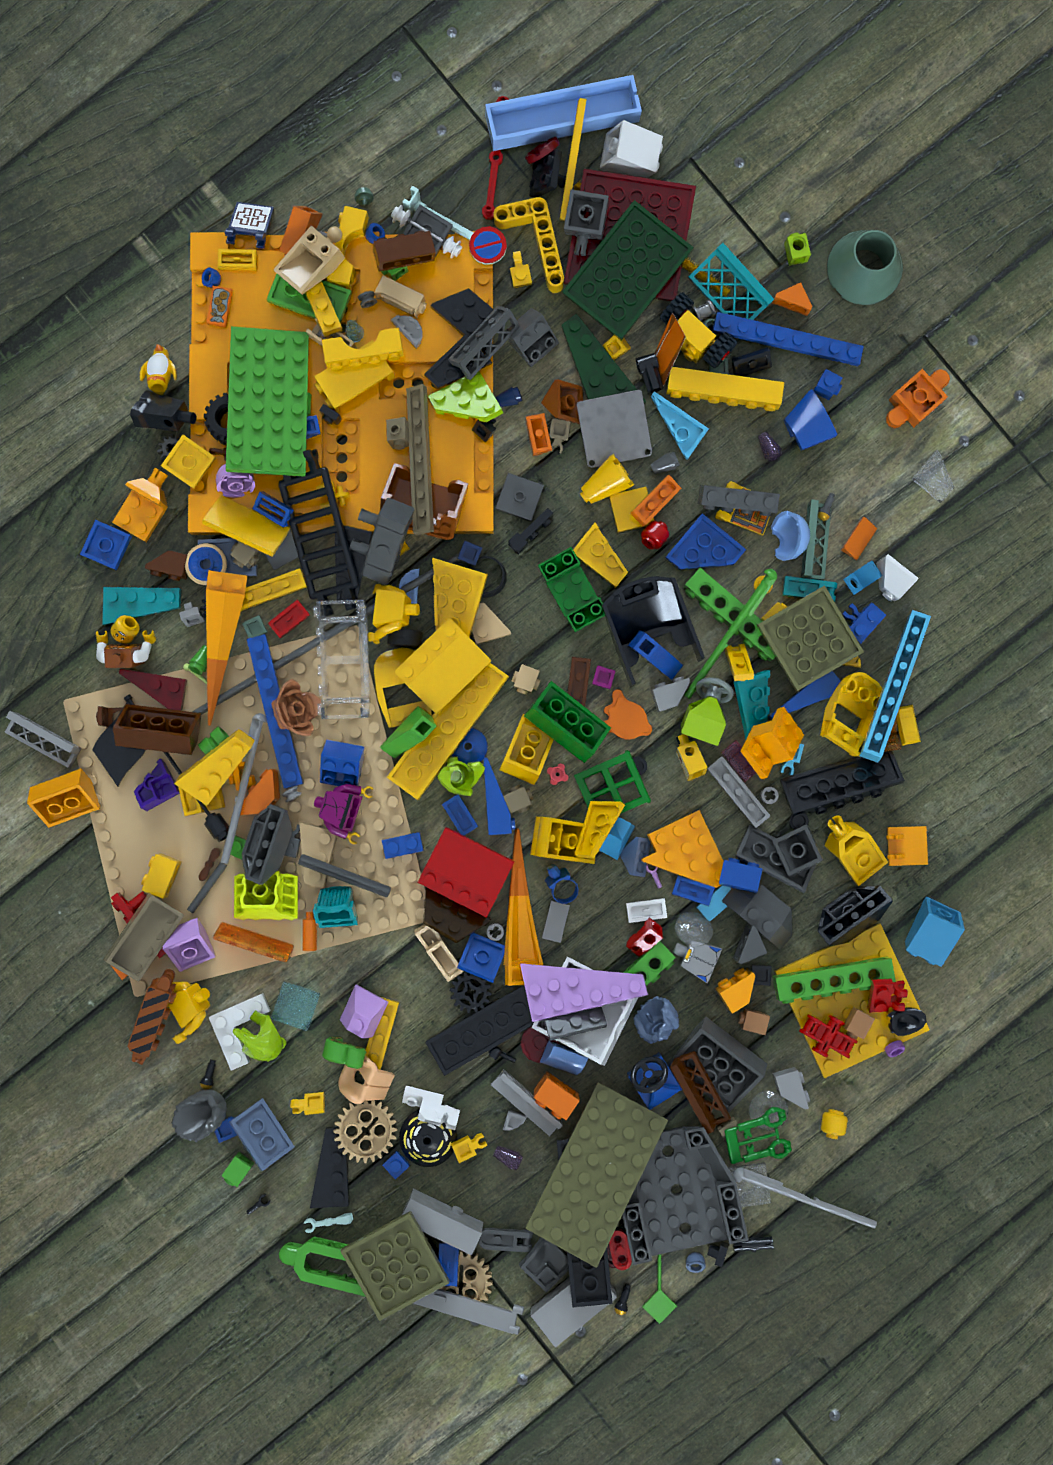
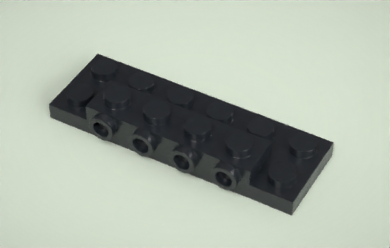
M886 747L878 763L856 756L780 779V784L791 813L795 816L809 811L810 813L816 812L817 815L827 812V808L834 807L835 809H840L846 805L845 803L851 801L857 804L862 802L864 797L867 796L877 798L883 794L882 792L886 788L902 784L905 780L891 747Z

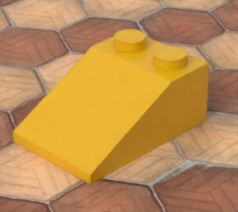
M523 714L499 770L535 785L554 739L524 717L525 714Z

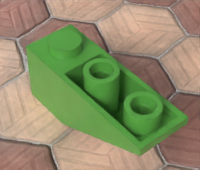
M417 706L380 748L393 758H396L422 742L437 725L429 713Z

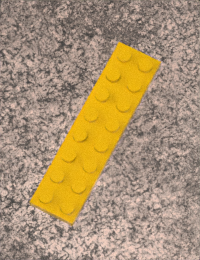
M489 663L438 714L434 713L432 715L437 727L422 742L403 754L387 778L419 800L509 676Z

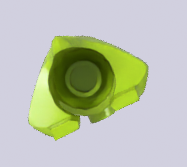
M453 756L448 759L447 766L443 767L438 774V780L453 794L471 796L473 793L472 787L482 776L485 767L480 761L470 762L466 765L458 761V756Z
M255 1010L250 1019L260 1026L259 1033L253 1035L243 1027L241 1030L238 1028L233 1029V1034L244 1044L242 1048L243 1053L252 1059L269 1062L279 1056L282 1049L286 1046V1040L280 1037L269 1015L261 1014Z

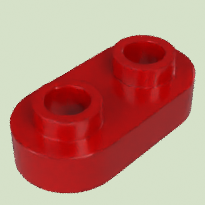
M617 1228L609 1242L610 1253L615 1268L626 1270L632 1264L627 1234L622 1229ZM620 1236L621 1240L615 1241L614 1237ZM624 1255L625 1259L621 1261L618 1257Z

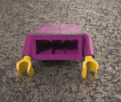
M344 784L335 787L333 791H326L324 798L316 797L314 806L320 808L319 817L324 820V825L331 834L343 839L348 838L351 844H357L356 841L351 840V836L356 835L360 837L358 832H352L363 797L359 795L363 794L365 798L373 797L365 794L366 789L374 790L372 787L367 786L363 789L361 786Z

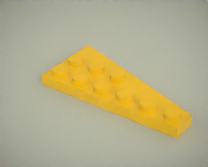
M432 558L436 630L451 618L470 638L488 574Z

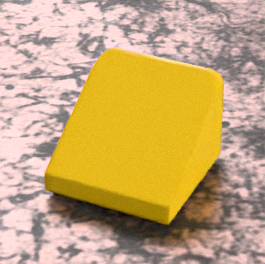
M614 335L602 345L613 360L631 349L625 338L621 341Z

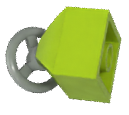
M703 678L696 684V691L703 699L688 704L681 723V733L718 746L726 726L725 716L719 704L729 702L733 698L734 692L732 687L721 679ZM711 683H713V684H718V685H720V686H722V687H724V688H719V687H717V686H713ZM702 686L707 688L706 693L703 692ZM722 694H728L726 697L721 698Z

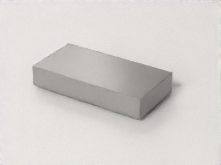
M551 900L542 939L561 943L570 905Z

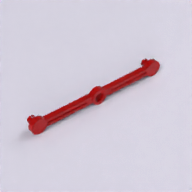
M501 96L496 102L509 100V98ZM501 150L492 151L489 154V161L491 163L487 202L482 208V215L487 220L494 218L495 207L493 205L498 167L503 162ZM498 156L499 159L494 160L493 157Z

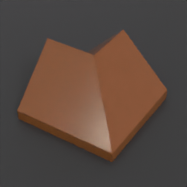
M556 379L541 403L555 418L580 424L576 404L579 401H583V387Z

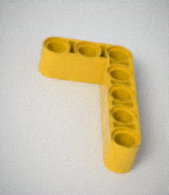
M536 197L496 207L494 210V224L498 229H508L533 223L547 288L552 293L560 292L564 286V275L546 200ZM537 207L543 208L541 212H537L534 209ZM519 211H523L525 214L519 216L516 213ZM500 215H504L507 217L504 220L498 219ZM541 225H545L548 228L545 230H541L538 227ZM545 243H550L552 246L549 248H545L542 245ZM554 261L556 264L549 266L547 262ZM558 279L560 283L552 284L551 280Z

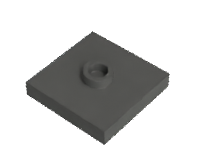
M508 473L495 509L531 522L544 485Z

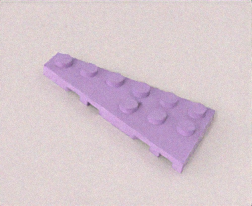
M520 964L532 1022L648 995L644 975Z

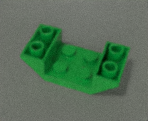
M572 547L539 564L538 568L565 619L574 632H577L605 615L601 598L597 597L580 566L579 559Z

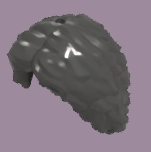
M201 1090L176 1106L171 1122L172 1127L175 1128V1133L180 1135L182 1139L195 1142L209 1136L225 1120L227 1104L223 1096L215 1090Z

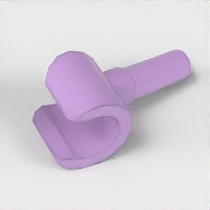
M646 865V871L654 878L657 888H661L662 885L656 872L658 867L651 871L648 865Z

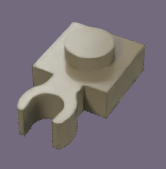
M552 419L549 437L554 439V442L551 445V452H553V448L556 445L560 446L559 453L563 452L562 440L568 441L570 421Z

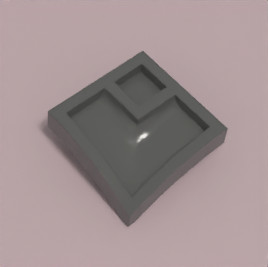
M541 1237L519 1263L520 1268L546 1293L569 1270L567 1255L558 1246Z

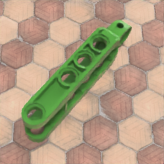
M314 1236L304 1244L288 1242L280 1249L279 1258L281 1262L294 1266V1270L301 1281L365 1296L355 1278L347 1277V1274L331 1273L327 1269L322 1271L310 1268V1265L306 1262V1255L310 1252L345 1261L340 1251L349 1244Z

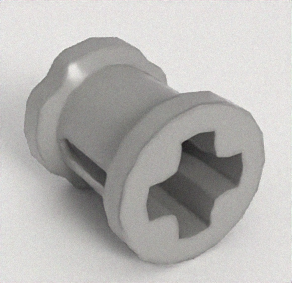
M707 300L705 304L697 308H691L692 314L700 321L709 316L713 317L716 315L715 308L710 300Z

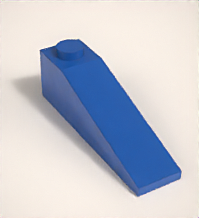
M831 671L802 688L780 707H785L788 713L827 699L832 696L841 680ZM775 710L767 718L769 720H772L777 710Z
M483 758L488 834H512V829H515V818H511L510 811L488 758Z

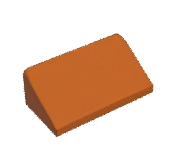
M545 414L526 416L525 421L532 455L537 456L552 451Z
M863 516L841 551L858 560L878 528Z

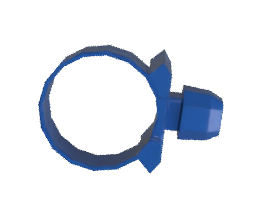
M551 864L547 867L550 876L546 877L545 882L551 889L553 898L561 904L572 902L578 895L577 883L570 877L571 875L567 868L559 870L555 864ZM559 881H573L576 885L573 895L566 899L556 898L553 893Z

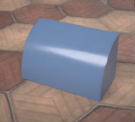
M548 1040L540 1063L578 1075L585 1067L588 1057L576 1052L574 1049Z

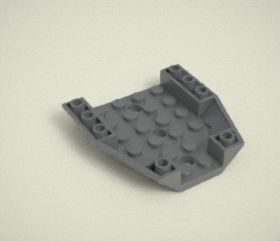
M681 1126L663 1130L622 1215L633 1265L651 1262V1256L714 1242L728 1240L729 1244L748 1241L736 1181L704 1127ZM669 1145L673 1147V1153L671 1155L663 1154V1148L665 1146ZM674 1184H679L682 1187L681 1191L677 1194L671 1192V1187ZM682 1223L690 1225V1229L687 1232L679 1230Z

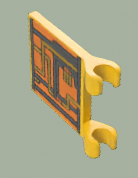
M732 481L726 485V488L749 490ZM734 509L731 514L719 510L715 518L763 536L770 516L759 515L760 511H752V514L741 513V509Z

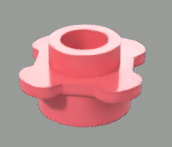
M560 763L556 767H549L547 769L552 785L568 780L564 764Z

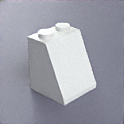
M625 120L621 121L606 133L600 170L649 178L658 171L659 155L663 148V136Z

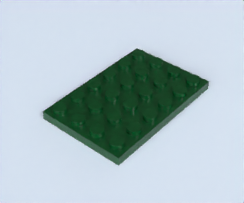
M634 200L565 287L562 294L622 341L694 250V247Z

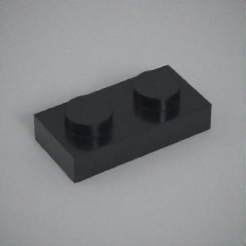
M768 347L732 358L734 375L746 376L771 368V354Z

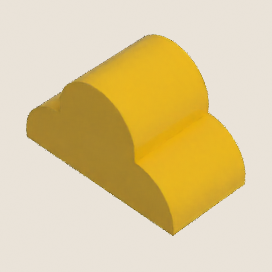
M536 816L530 855L595 864V858H579L574 855L584 823Z

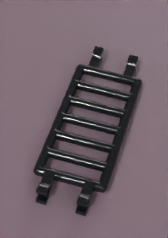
M309 449L303 451V455L308 462L310 471L306 472L305 476L283 475L284 479L280 480L278 485L283 504L292 509V505L324 495L328 497L329 507L295 516L293 511L290 514V520H288L309 597L312 600L317 599L321 618L334 614L327 596L343 592L345 597L346 611L359 608V602L355 598L353 589L359 586L328 469L326 467L320 468L317 449ZM322 476L324 488L290 498L287 486ZM332 514L334 526L300 535L297 524ZM334 533L338 534L339 545L305 554L303 542ZM343 552L345 563L310 573L307 561ZM348 571L350 582L315 591L313 580Z

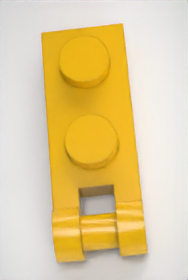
M738 644L735 647L728 645L725 648V655L728 659L734 681L754 679V672L745 644Z

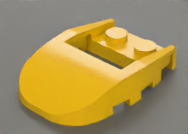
M397 648L386 651L377 658L374 664L376 696L389 729L400 726L417 706L421 707L431 716L433 715L432 710L423 701L387 709L383 688L405 684L394 671L415 652V650L410 648Z
M863 672L853 673L843 678L825 707L820 736L826 737L850 753L849 755L859 756L860 752L858 751L865 741L882 692L881 685ZM837 704L861 719L856 732L835 719L836 714L834 711Z

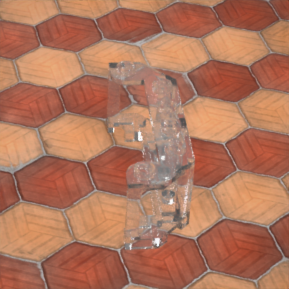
M365 600L317 601V606H313L314 617L318 618L320 625L316 626L317 638H320V645H317V656L321 657V665H318V676H322V684H319V695H322L321 703L317 704L318 715H321V719L369 718L370 673ZM356 604L357 616L326 617L323 605ZM358 623L360 655L327 656L326 624ZM330 664H360L361 696L329 697L327 666ZM361 703V714L327 715V708L329 704Z

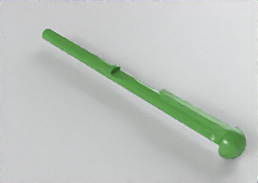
M766 569L764 571L766 576L684 695L690 699L693 696L698 681L706 677L723 650L728 647V640L736 633L747 615L752 616L771 586L777 580L775 570Z

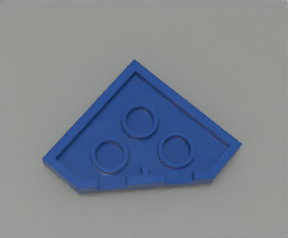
M702 513L665 558L679 570L731 566L736 563L746 549Z

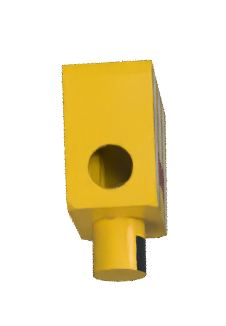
M685 734L676 737L679 745L676 753L687 781L705 775L707 765L696 741L690 742ZM689 752L692 756H687L685 753Z

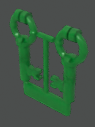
M771 1107L762 1117L737 1124V1127L726 1129L725 1137L730 1163L736 1164L742 1161L747 1163L768 1156L775 1159L786 1157L792 1151L791 1142L779 1139L778 1126L787 1119L785 1110L779 1107ZM778 1112L779 1120L771 1123L769 1115ZM765 1125L775 1129V1132L738 1142L737 1130L739 1132L744 1131V1138L747 1139V1136L752 1137L750 1128ZM776 1136V1140L770 1146L754 1152L753 1144H750V1146L745 1145ZM782 1143L784 1152L776 1154L774 1147ZM741 1145H745L747 1154L742 1155L743 1158H741L739 1150Z

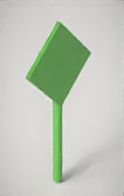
M661 1254L658 1255L657 1291L642 1306L659 1324L677 1307L661 1290Z

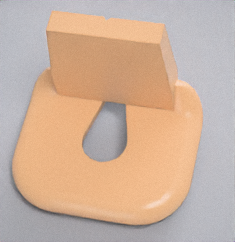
M365 1055L363 1066L360 1069L344 1065L339 1077L338 1087L340 1092L354 1104H361L365 1100H384L395 1075L392 1072L378 1069L377 1065ZM357 1071L364 1078V1084L355 1081L354 1077Z

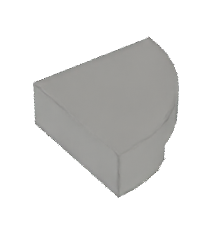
M508 1110L503 1130L510 1131L518 1128L525 1122L527 1116Z

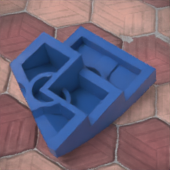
M813 389L808 391L783 420L790 437L795 436L801 451L837 436L829 415Z

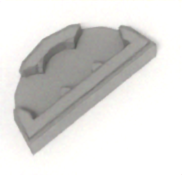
M397 315L392 318L391 322L399 328V331L417 349L423 337L419 322L412 316Z

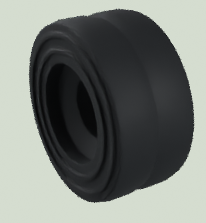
M401 628L388 634L387 645L397 648L418 649L422 645L423 634L418 630Z

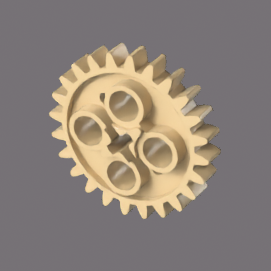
M365 1100L363 1103L356 1105L349 1102V1109L342 1108L344 1115H337L341 1120L334 1122L335 1125L339 1126L338 1129L333 1130L334 1133L339 1134L334 1140L341 1141L337 1147L338 1149L344 1147L343 1155L349 1152V1160L356 1156V1163L360 1161V1158H363L364 1163H367L368 1158L374 1162V1156L377 1155L381 1159V1152L388 1153L386 1147H393L390 1139H396V1136L392 1134V1132L397 1131V1128L392 1127L396 1120H390L393 1113L389 1112L386 1114L388 1107L381 1108V1101L377 1105H375V1100H371L370 1103ZM364 1111L370 1112V1118L367 1121L360 1119V1115ZM378 1117V1120L368 1128L369 1133H363L357 1142L353 1144L352 1141L363 1132L361 1128L363 1126L367 1128L373 1119ZM377 1125L384 1126V1131L380 1135L374 1133V1128ZM349 1126H355L357 1129L356 1133L352 1136L346 1134ZM365 1139L369 1140V1148L361 1149L360 1143Z
M460 1250L458 1286H443L440 1289L446 1291L452 1288L456 1291L455 1294L459 1295V1266L463 1265L462 1296L483 1302L482 1300L488 1301L487 1294H490L492 1291L488 1286L493 1285V1280L489 1279L492 1277V1272H486L489 1269V1264L483 1266L485 1259L478 1260V1253L471 1256L470 1254H464ZM468 1269L475 1270L476 1274L470 1276L466 1273V1271ZM473 1289L476 1293L470 1296L465 1291Z

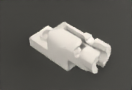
M410 1086L405 1087L402 1103L420 1107L418 1120L435 1124L439 1127L442 1123H445L446 1129H456L460 1110L448 1105H442L444 1095Z

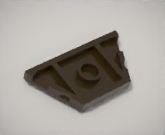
M425 887L423 924L451 941L458 943L466 936L475 933L479 928L488 925L491 921L490 918H486Z

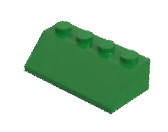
M552 681L549 682L524 715L526 719L583 763L594 755L611 729L609 725Z

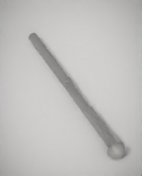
M261 713L255 714L252 718L249 736L255 741L242 759L245 765L238 797L235 796V805L221 863L228 864L262 725L263 722L267 723L266 716Z
M738 1167L734 1170L733 1177L738 1183L744 1180L865 1226L876 1228L877 1221L826 1203L816 1197L810 1199L802 1193L783 1187V1183L743 1167Z

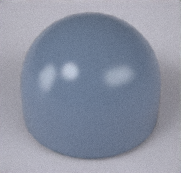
M692 1252L687 1256L686 1268L688 1271L699 1273L705 1269V1259L702 1254ZM699 1264L698 1267H692L691 1265Z

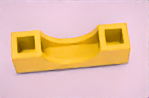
M344 206L343 212L339 214L338 223L342 231V239L336 242L335 246L339 248L344 257L347 246L353 240L365 237L369 221L366 210ZM345 258L335 271L326 278L332 284L352 290L356 272L354 266Z
M399 328L380 330L376 341L364 349H354L348 346L341 337L322 340L325 363L327 368L332 370L341 369L342 366L346 365L357 367L365 362L375 364L384 359L394 361L404 356Z

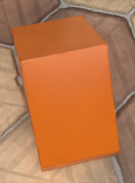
M802 283L776 293L772 302L775 305L808 316L812 309L811 302Z

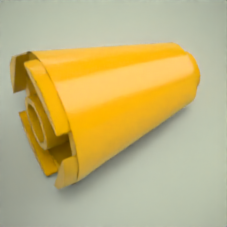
M612 454L581 487L583 492L580 495L586 503L589 501L592 504L629 489L635 484L628 477V473L620 461Z

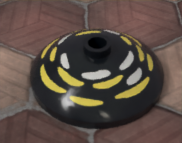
M418 1109L412 1112L401 1126L399 1133L401 1149L404 1155L416 1165L423 1167L440 1165L449 1159L454 1152L451 1143L457 1141V1130L446 1129L445 1123H442L439 1127L435 1124L418 1120L420 1110ZM424 1138H430L431 1142L425 1143Z

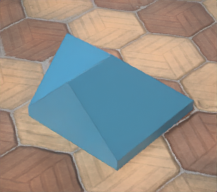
M618 817L599 851L618 860L636 826Z

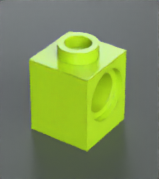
M793 233L789 235L784 243L789 266L808 262L811 253L806 233ZM793 245H798L801 250H795Z

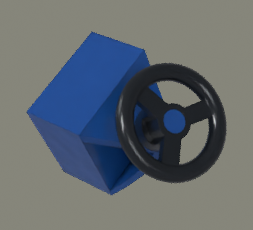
M660 1052L654 1056L641 1059L634 1065L632 1070L627 1072L632 1086L637 1090L649 1110L682 1090Z

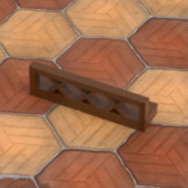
M695 1051L674 1058L670 1066L702 1127H704L707 1134L714 1132L716 1125L731 1119L726 1107ZM692 1058L696 1065L695 1068L686 1066L684 1061ZM695 1075L704 1079V1086L695 1082ZM704 1091L712 1094L713 1102L704 1099ZM713 1108L721 1111L723 1116L715 1119L712 1113Z

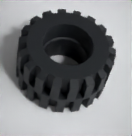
M223 393V397L217 395L215 396V401L212 399L209 401L211 405L205 408L207 413H204V419L206 420L204 423L210 434L217 441H220L221 444L226 445L227 428L221 427V419L228 412V394Z

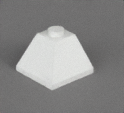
M889 554L876 563L877 568L883 575L878 579L879 589L883 592L882 595L889 601L893 600L895 602L899 600L919 579Z

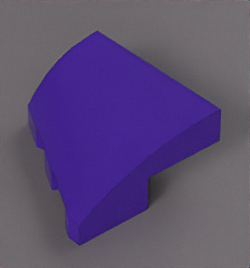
M162 759L156 762L158 765L151 774L148 772L144 777L143 783L134 790L140 808L145 811H149L180 794L168 767Z

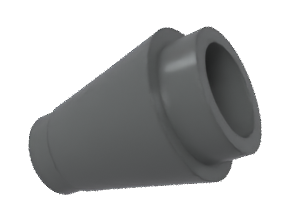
M668 452L650 464L654 474L675 470L676 467L680 466L675 452Z

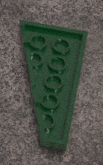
M577 313L561 325L587 400L637 390Z

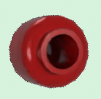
M651 521L641 532L643 545L648 549L661 548L669 538L667 525L661 521Z

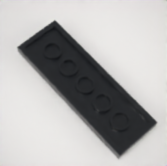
M525 985L520 986L485 1006L484 1009L478 1010V1012L471 1014L425 1041L444 1076L534 1024L531 1019Z

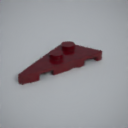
M119 669L120 675L167 709L182 711L187 685L186 679Z

